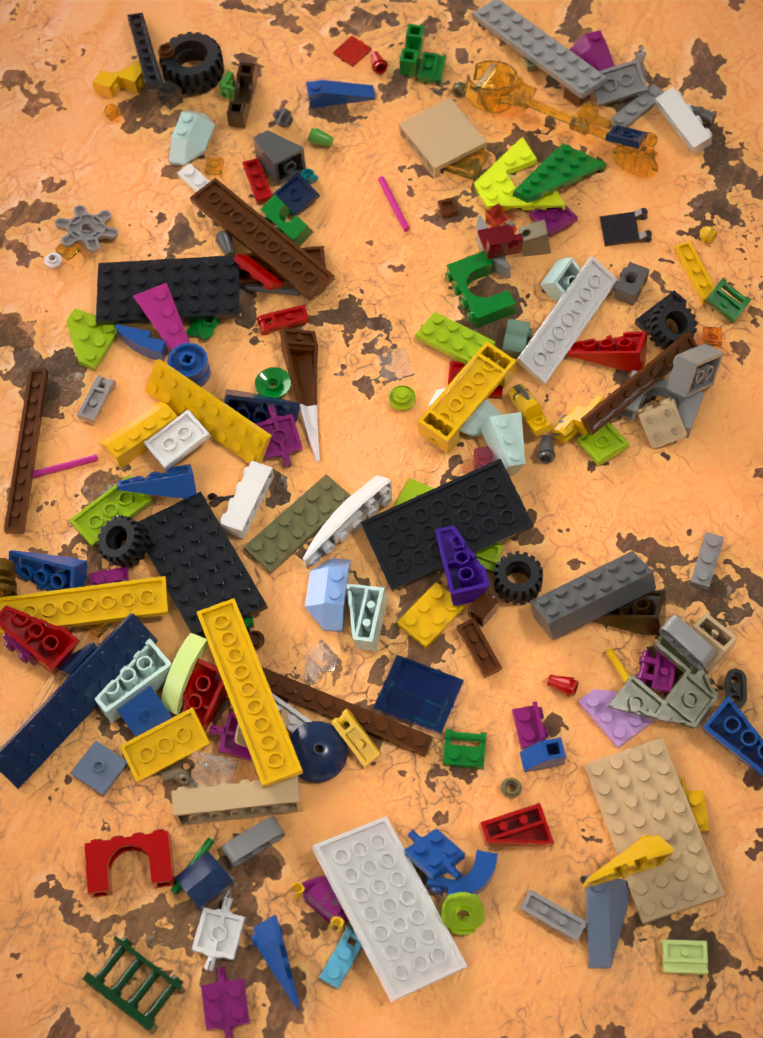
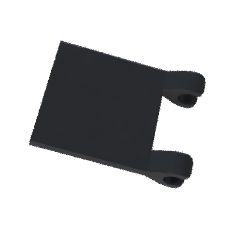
M640 208L633 212L600 216L604 245L651 242L652 232L646 230L638 233L636 219H647V209Z

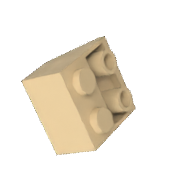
M706 612L693 625L692 629L716 651V656L704 669L709 674L734 648L738 637Z

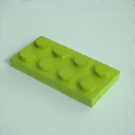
M434 312L415 334L416 340L465 365L486 341L496 346L495 341L437 312Z
M127 475V476H126L125 478H123L122 480H125V479H128V478H132V477H131L130 475ZM115 484L72 517L69 522L90 546L95 548L97 541H99V538H97L98 534L102 531L100 530L101 527L106 525L105 522L111 521V518L114 516L118 518V515H126L133 518L152 504L153 500L148 494L120 491L117 488V484Z

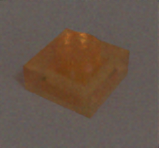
M703 327V344L721 347L722 328Z

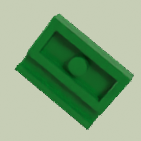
M423 52L417 81L438 82V84H441L446 54L440 56L438 53Z

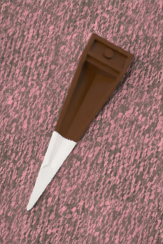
M281 328L279 332L282 343L281 351L296 400L300 403V413L315 462L318 463L320 454L317 417L318 343L316 333L309 330Z

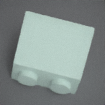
M572 257L558 259L540 286L550 298L559 301L581 268Z

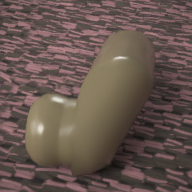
M180 767L161 772L163 782L174 779L180 784L186 785L191 780L190 774Z

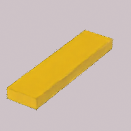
M688 241L675 245L674 251L701 303H706V298L715 286L692 242Z

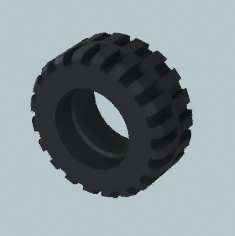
M187 32V34H178L177 37H172L170 42H166L174 48L175 54L170 59L159 57L165 83L172 90L178 91V93L183 95L186 93L188 96H193V94L201 95L202 92L207 93L212 87L215 88L218 82L222 80L224 74L223 55L220 45L214 38H210L205 33L202 35L201 32ZM192 60L203 61L201 64L193 67L181 66Z

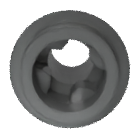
M226 231L217 233L215 241L224 255L235 254L232 236Z
M544 435L541 437L537 458L541 463L549 464L553 462L556 455L552 437Z

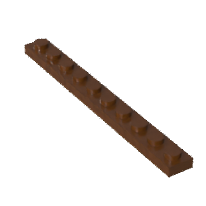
M47 368L29 369L4 525V532L6 534L25 533L49 375Z
M262 667L270 690L276 696L331 719L339 718L342 712L348 708L366 733L426 757L433 741V736Z

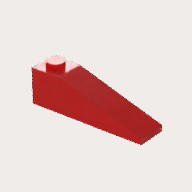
M647 331L624 332L623 336L612 338V335L606 336V339L596 341V339L577 341L569 349L568 356L623 371H639L644 367L646 361Z
M7 605L0 611V628L53 676L59 671L58 668L73 653L80 642L67 629L59 625H53L46 620L35 618Z
M198 658L187 683L185 694H183V712L193 707L205 732L228 695L216 665Z

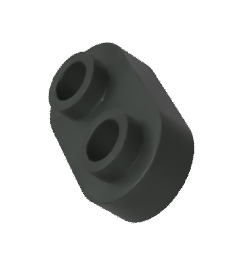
M731 669L725 677V699L728 695L731 699L737 698L739 702H734L738 709L743 708L747 701V678L742 670ZM732 679L738 680V683H733Z

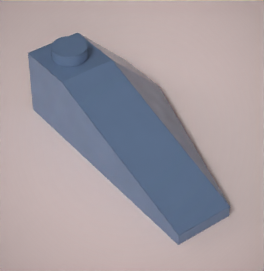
M616 879L585 888L589 969H611L629 903L628 883L626 880Z

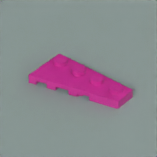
M167 283L133 296L161 337L166 341L171 351L180 344L190 343Z

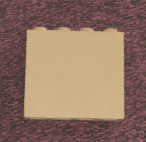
M451 98L399 123V135L434 179L441 176L440 169L478 150H481L484 154L486 153L488 144L486 138L481 136L477 127L472 125L468 116L462 113L459 105L454 103Z

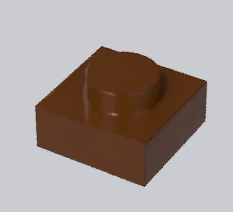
M454 197L437 201L442 218L459 214V208Z

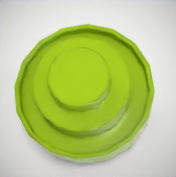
M396 386L390 391L389 403L396 411H408L415 405L416 395L409 386Z

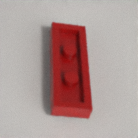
M259 158L242 162L257 205L268 202L273 195Z

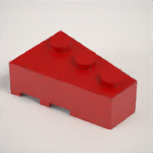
M541 803L482 821L478 825L485 846L552 847L555 844Z

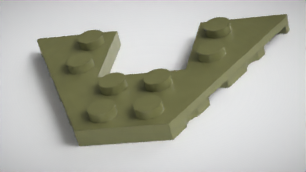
M660 636L652 647L684 672L663 700L632 674L607 707L694 729L715 703L718 695L711 686L707 673L705 674L703 670L693 666L670 643Z

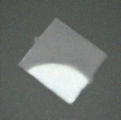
M406 348L395 351L390 350L388 353L377 355L386 383L395 380L401 381L403 378L415 375Z

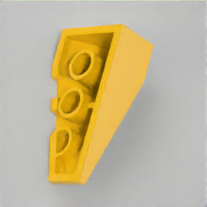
M650 834L641 836L636 843L588 877L583 887L584 889L660 867L674 853V849L659 835L651 837Z

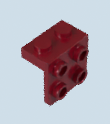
M509 224L478 231L477 235L487 259L517 254L522 251L524 238L521 233L514 234L512 226Z

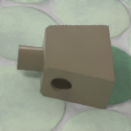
M545 220L518 228V234L521 233L524 238L522 245L523 256L551 254Z

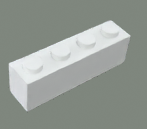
M672 87L656 97V106L695 156L712 144V133L708 128H704L701 118L693 114L691 105L683 101L684 98L680 91L676 92Z
M251 461L249 467L247 466L244 469L243 479L236 486V494L234 498L229 500L228 510L220 519V524L225 533L241 539L245 538L274 478L272 467Z

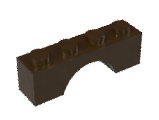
M243 62L239 64L235 98L233 101L230 100L227 109L229 127H246L258 80L256 64Z

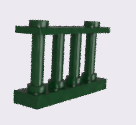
M115 935L113 940L119 945L98 973L95 972L94 975H91L87 971L82 979L147 1031L154 1034L159 1028L154 1023L156 1015L176 989L182 994L185 993L186 990L182 986L184 982L174 974L170 977L131 948L133 943L125 937L120 939ZM125 951L135 957V960L115 986L112 985L108 988L103 984L106 981L105 977ZM144 964L152 972L134 996L125 1001L120 997L122 995L121 991L139 967ZM160 976L169 985L151 1009L142 1014L137 1010L138 1004Z

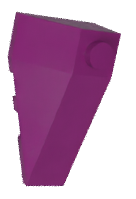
M601 30L584 34L569 49L598 71L615 66Z

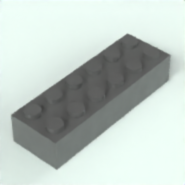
M631 551L531 600L533 617L548 636L555 640L655 590L654 573L634 551Z

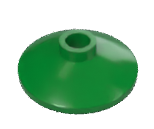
M278 367L266 368L255 378V389L259 395L281 398L291 388L289 374Z

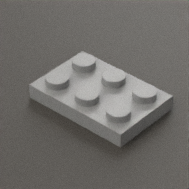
M636 59L599 71L607 77V82L594 91L599 107L648 92L639 60Z

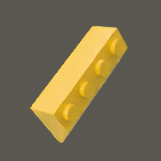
M158 402L100 441L99 444L121 469L148 451L144 442L178 416L167 404Z

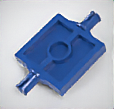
M436 828L423 837L418 835L415 830L408 833V837L415 843L405 849V856L430 879L435 880L447 873L453 876L455 880H459L462 877V872L455 868V866L465 859V853Z

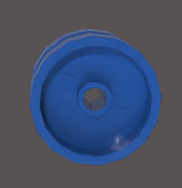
M184 343L178 345L170 352L167 360L169 366L200 387L207 383L211 370L207 353L201 346L194 343Z

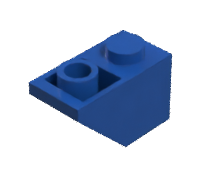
M561 737L540 741L519 752L524 772L565 764L566 755Z

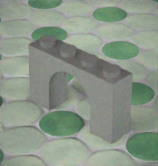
M633 370L630 378L638 371ZM661 378L622 410L618 416L635 421L641 404L647 398L652 396L670 397L671 400L676 398L678 403L677 409L687 431L685 437L689 438L703 400L704 392L700 391L685 398L668 390V381Z

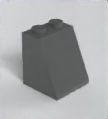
M269 130L253 137L256 158H259L262 168L277 186L287 182L297 172L301 174L306 169L304 148Z

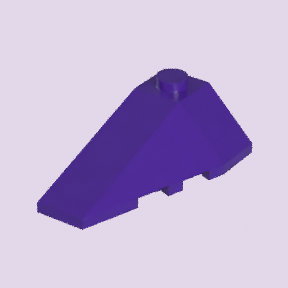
M454 525L436 529L435 533L453 607L475 601L490 588L486 569L477 560L476 555L469 549L466 541Z

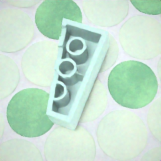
M150 638L146 641V646L141 651L138 650L133 656L134 659L127 667L124 666L120 670L118 677L115 680L112 679L95 698L100 710L111 723L121 717L117 709L148 686L157 691L165 684L172 664Z

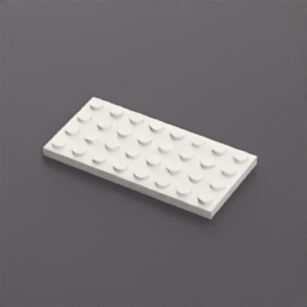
M387 816L313 845L312 850L391 1003L467 968L465 960L447 927L443 924L442 918L413 864L405 856V850Z

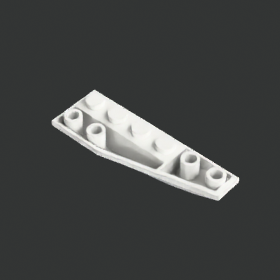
M376 475L351 495L331 515L313 539L303 557L306 569L311 565H316L320 558L332 552L340 541H345L351 532L361 528V521L376 515L380 508L390 504L392 500V486L389 478Z

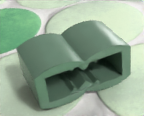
M508 320L502 349L504 353L512 358L520 356L528 344L527 339L532 337L533 329L530 328V322Z

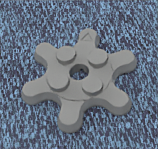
M77 205L74 207L75 216L72 219L57 218L55 220L57 229L68 232L66 236L61 238V243L65 248L81 243L87 247L89 252L96 253L100 248L99 240H115L119 234L116 228L105 225L112 217V213L108 210H102L98 214L93 215L87 212L85 206Z

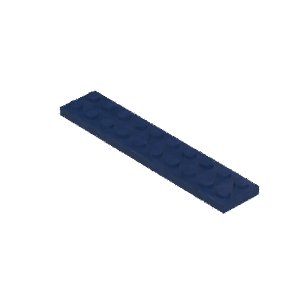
M129 613L0 748V773L17 789L27 781L96 708L98 704L95 698L112 679L115 680L118 677L120 670L124 666L127 667L134 659L133 656L137 651H141L146 646V641L150 638L154 644L158 642L156 637L133 613Z

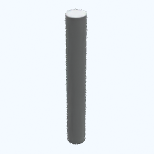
M246 284V291L299 296V292L294 288L282 287L281 289L270 291L264 288L263 285Z

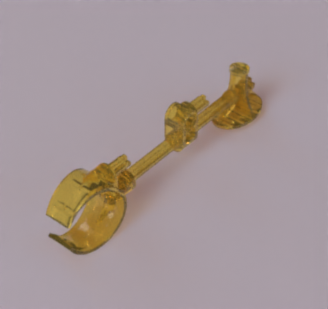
M487 60L476 63L473 80H491L499 83L504 88H482L472 82L470 74H467L465 97L472 106L483 112L502 113L507 111L512 105L521 107L524 110L532 108L569 124L570 130H574L584 136L592 134L605 140L606 134L609 131L594 124L610 129L613 123L612 120L599 115V110L591 103L583 104L575 115H570L533 99L537 88L524 83V78L518 76L515 68L502 61ZM647 132V139L639 148L610 142L617 145L612 151V158L622 170L641 178H650L657 174L659 170L656 162L658 152L654 148L658 138L654 133Z

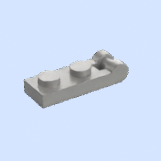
M99 375L96 377L77 414L78 419L96 423L108 397L116 387L115 380H106Z

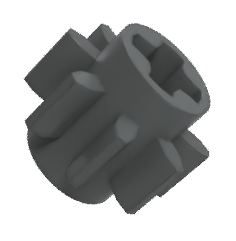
M281 107L280 110L275 109L272 115L275 118L274 123L283 128L287 124L291 126L294 120L291 116L292 112L284 107Z

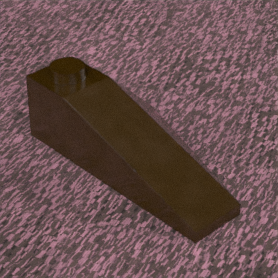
M653 590L591 622L641 635H661L659 630L665 624L666 591Z

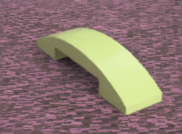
M193 633L189 634L179 649L167 675L161 696V701L167 710L176 715H179L184 703L183 693L197 659H202L208 644L207 639Z

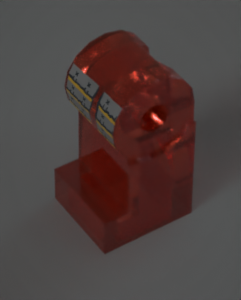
M499 203L486 210V222L491 227L509 224L512 226L514 233L517 232L515 223L503 212V207Z

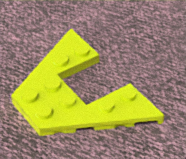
M523 137L474 182L475 190L488 211L510 210V208H521L522 210L562 208V210H565V203L557 190L552 193L550 191L544 193L543 197L529 203L513 196L516 188L508 175L537 164V158Z

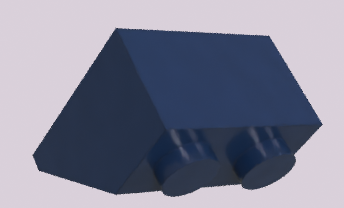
M209 851L175 877V880L200 912L203 910V907L206 908L234 885L232 878Z

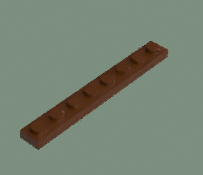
M689 332L683 334L584 415L581 421L587 432L592 435L595 434L673 369V360L676 355L698 347L692 334Z

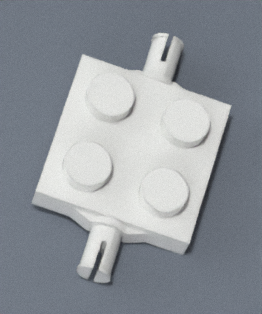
M224 897L221 909L213 910L203 907L192 951L208 957L204 970L213 972L216 959L235 960L246 919L243 916L234 915L230 912L232 898Z

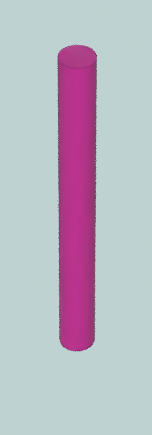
M380 176L378 181L403 231L406 232L410 227L384 176Z
M97 454L35 470L33 472V479L98 461Z

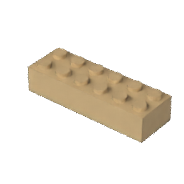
M298 776L264 789L261 781L244 779L240 783L231 784V782H221L217 786L201 784L198 785V788L189 789V787L183 786L171 791L173 817L178 826L303 812Z

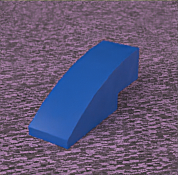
M116 324L118 337L131 349L153 360H165L168 352L166 341L152 338L151 331Z

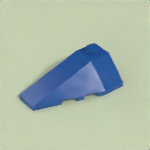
M326 79L306 81L310 109L375 100L373 85Z
M191 464L171 467L165 473L151 472L146 478L136 476L117 481V488L120 491L190 499L193 495H197Z
M274 915L253 927L255 934L251 935L254 948L258 947L262 957L293 1006L299 1011L301 1007L281 926L277 915Z

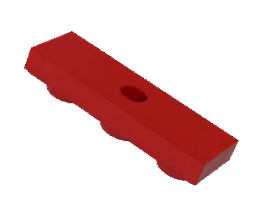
M248 255L235 256L234 261L239 264L238 267L243 271H248L254 280L262 282L264 288L270 291L282 288L284 283Z

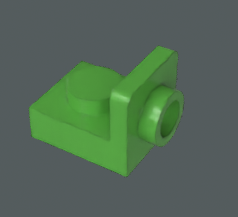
M227 70L220 81L219 91L220 96L234 100L236 81L234 80V73Z

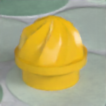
M705 226L700 230V238L704 243L712 244L718 231L714 227Z

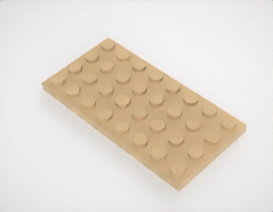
M663 737L584 764L617 856L636 843L638 838L650 834L651 837L659 835L674 849V853L662 866L625 877L643 925L725 897Z

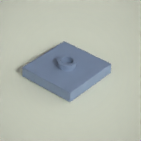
M95 741L71 771V775L104 797L126 769L128 763L110 749Z

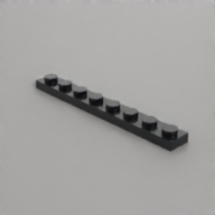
M143 12L127 14L146 89L156 90L162 88L163 81Z

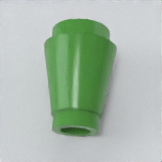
M311 128L308 136V141L315 145L331 147L334 137L318 128Z

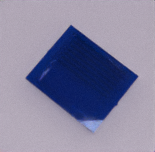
M397 655L384 681L385 683L376 700L374 709L442 734L464 680Z

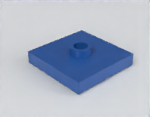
M148 686L117 709L135 737L173 718L151 686Z

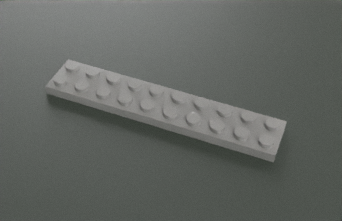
M492 0L472 13L475 21L581 99L607 82L605 75L501 0Z

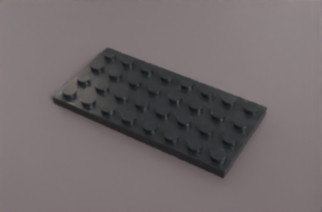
M236 255L98 263L97 326L151 323L133 296L164 283L168 284L182 321L240 318V268L238 267L239 264L234 261Z
M501 458L360 522L392 592L444 569L435 533L436 529L454 525L466 541L469 549L474 554H477L534 528Z
M201 491L190 499H184L139 521L148 529L147 533L150 534L148 540L151 543L147 548L149 549L148 555L160 577H166L167 590L191 633L206 639L197 611L233 598L243 620L268 609L265 600Z

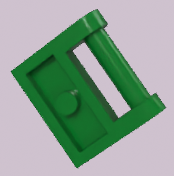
M723 277L706 298L705 302L734 323L752 299L748 296L745 297ZM721 288H723L724 290H726V291H727L729 294H731L734 298H736L738 301H740L741 304L738 303L735 299H733V298H732L730 295H728L726 292H724Z
M446 729L443 766L484 770L487 732L477 734L455 732L452 729ZM451 739L480 742L479 747L452 745Z

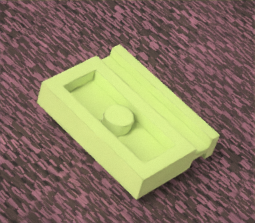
M663 939V973L707 975V941Z

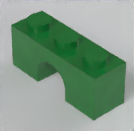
M408 24L405 35V48H402L399 60L400 75L416 76L425 41V26Z
M275 194L260 209L265 214L263 217L270 223H275V227L282 233L284 232L299 247L313 233V230L297 215L291 221L286 222V217L291 210Z

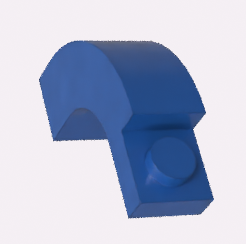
M477 850L474 866L466 876L459 880L441 877L432 880L428 877L427 889H430L435 894L446 892L447 896L458 892L479 895L489 885L494 876L498 853Z

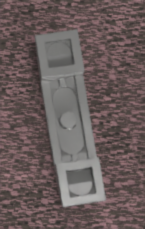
M481 215L477 217V234L479 230L488 228ZM477 235V243L479 250L481 252L484 250ZM505 256L492 258L493 270L506 279L510 278L511 267Z

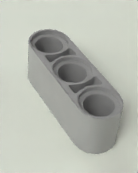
M672 615L659 630L661 636L700 670H704L716 656L715 649L676 615Z
M271 816L225 843L222 850L231 865L235 867L281 840L285 833L276 818Z

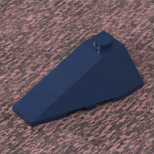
M225 389L224 403L256 425L270 418L267 409L270 406L271 410L272 406H275L278 416L293 414L295 422L298 420L300 406L298 402Z

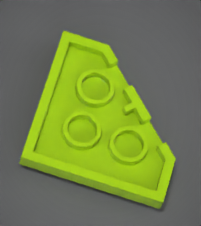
M74 308L67 318L66 324L79 364L96 371L118 337L116 325L97 326L95 315Z

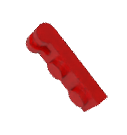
M304 304L260 315L257 317V323L260 325L261 335L265 336L273 331L281 330V328H290L309 323V317Z

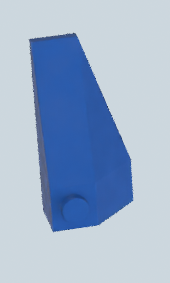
M15 550L9 551L8 559L15 562L16 575L26 581H32L40 590L54 591L83 587L86 581L87 561L67 556Z

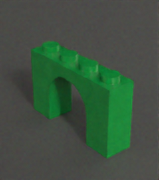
M484 251L447 264V272L445 273L447 282H451L455 296L460 298L462 309H466L470 323H474L476 329L511 316L516 312V302L509 290L491 297H478L468 290L470 283L493 272V263L491 259H487Z

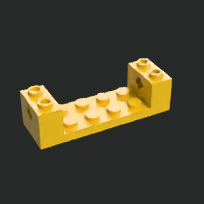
M486 341L417 421L419 435L449 454L460 441L459 431L497 386L500 384L506 387L516 376V360Z

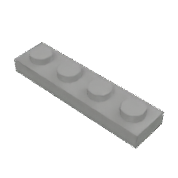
M653 84L648 88V92L640 94L610 118L607 125L610 128H613L614 125L631 126L656 106V97L663 94L664 91Z

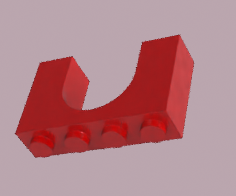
M157 829L149 834L137 832L129 837L119 835L111 837L110 840L93 839L90 843H84L87 893L91 898L113 895L112 866L120 855L128 851H139L149 857L151 883L155 889L170 887L175 884L172 839L169 831Z

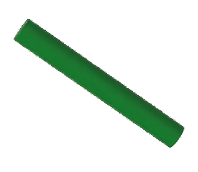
M208 837L188 866L209 851L214 844L212 839ZM177 881L171 888V891L176 895L182 889Z

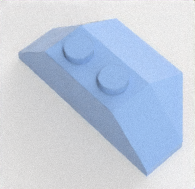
M332 558L310 571L305 608L323 631L343 632L348 593L346 583L349 584L351 560Z

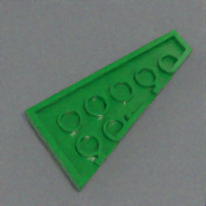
M562 143L514 190L513 196L526 203L543 197L544 193L549 191L551 193L555 192L560 186L564 188L582 180L586 175H594L597 170H605L607 163Z

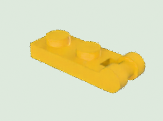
M348 708L342 712L339 718L336 717L331 721L332 725L364 767L368 766L382 754ZM348 721L351 726L345 729L343 724Z

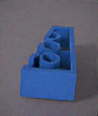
M728 695L702 727L703 732L763 778V739Z

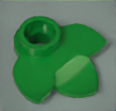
M219 319L189 320L192 324L186 333L190 337L200 336L202 340H207L214 334V329L219 325Z

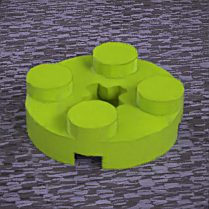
M468 892L449 894L441 908L442 922L454 934L469 935L474 933L476 928L481 927L485 919L484 906L479 896ZM465 910L468 913L465 914V917H461L458 912Z

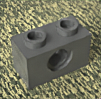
M629 262L627 268L623 267L621 271V279L619 281L616 280L613 286V291H615L614 299L634 306L648 280L650 269Z

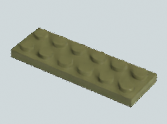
M325 474L244 546V551L268 573L272 574L320 531L331 515L351 495Z

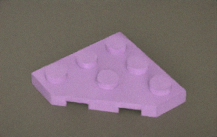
M594 689L581 698L578 704L617 749L656 721L655 719L608 708V704L617 692Z

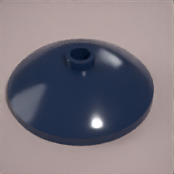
M322 721L307 722L299 726L290 736L303 774L298 775L301 779L312 783L326 782L336 777L344 768L348 756L347 744L333 725ZM320 746L322 752H316L315 747Z

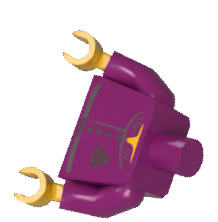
M321 875L302 883H293L289 892L292 890L297 892L294 898L299 899L303 894L304 902L330 924L329 928L337 926V933H341L342 927L349 920L327 877Z

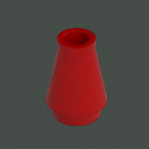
M378 51L371 52L372 70L377 74L385 73L388 66L387 61Z
M550 674L547 681V686L556 689L568 697L576 694L579 681L575 680L574 677Z

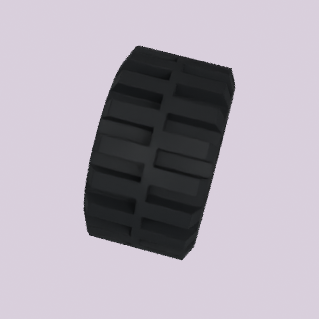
M668 301L653 311L652 315L648 318L649 322L646 324V327L649 328L647 334L651 335L649 338L651 342L654 340L656 347L660 345L661 349L665 350L686 332L691 333L694 337V334L697 332L695 326L698 324L697 321H694L696 316L691 313L692 309L690 307L687 309L684 303L680 305V301H675L674 303ZM666 318L676 323L678 334L672 333L667 328Z
M118 515V518L112 517L111 521L105 522L106 525L100 529L102 531L97 537L99 538V541H97L98 551L104 559L117 566L133 567V564H139V560H143L145 558L144 554L149 551L147 548L150 546L151 541L148 540L150 538V534L147 533L148 529L143 524L126 515ZM127 536L125 544L120 548L122 540Z
M515 551V554L507 553V557L503 555L500 558V562L497 561L496 568H494L493 586H495L494 590L498 593V597L500 599L505 598L506 603L513 602L512 605H517V603L525 605V601L530 603L533 597L537 598L539 592H541L543 582L541 563L538 560L535 561L533 555L529 557L527 552L520 554V551ZM513 573H522L529 580L523 584H515L507 577Z

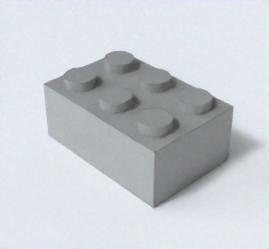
M703 344L676 355L673 360L672 372L668 376L667 389L686 398L713 386L724 352Z

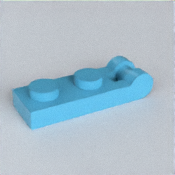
M350 924L319 976L320 980L339 990L363 948ZM350 938L357 941L355 946L348 943Z

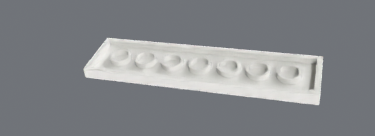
M591 256L516 362L542 385L545 384L618 279Z

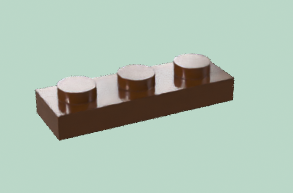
M475 618L457 625V631L483 678L501 671L502 666Z

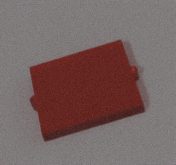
M351 36L334 50L333 54L340 58L342 62H346L354 67L372 51V48L366 45L364 41Z

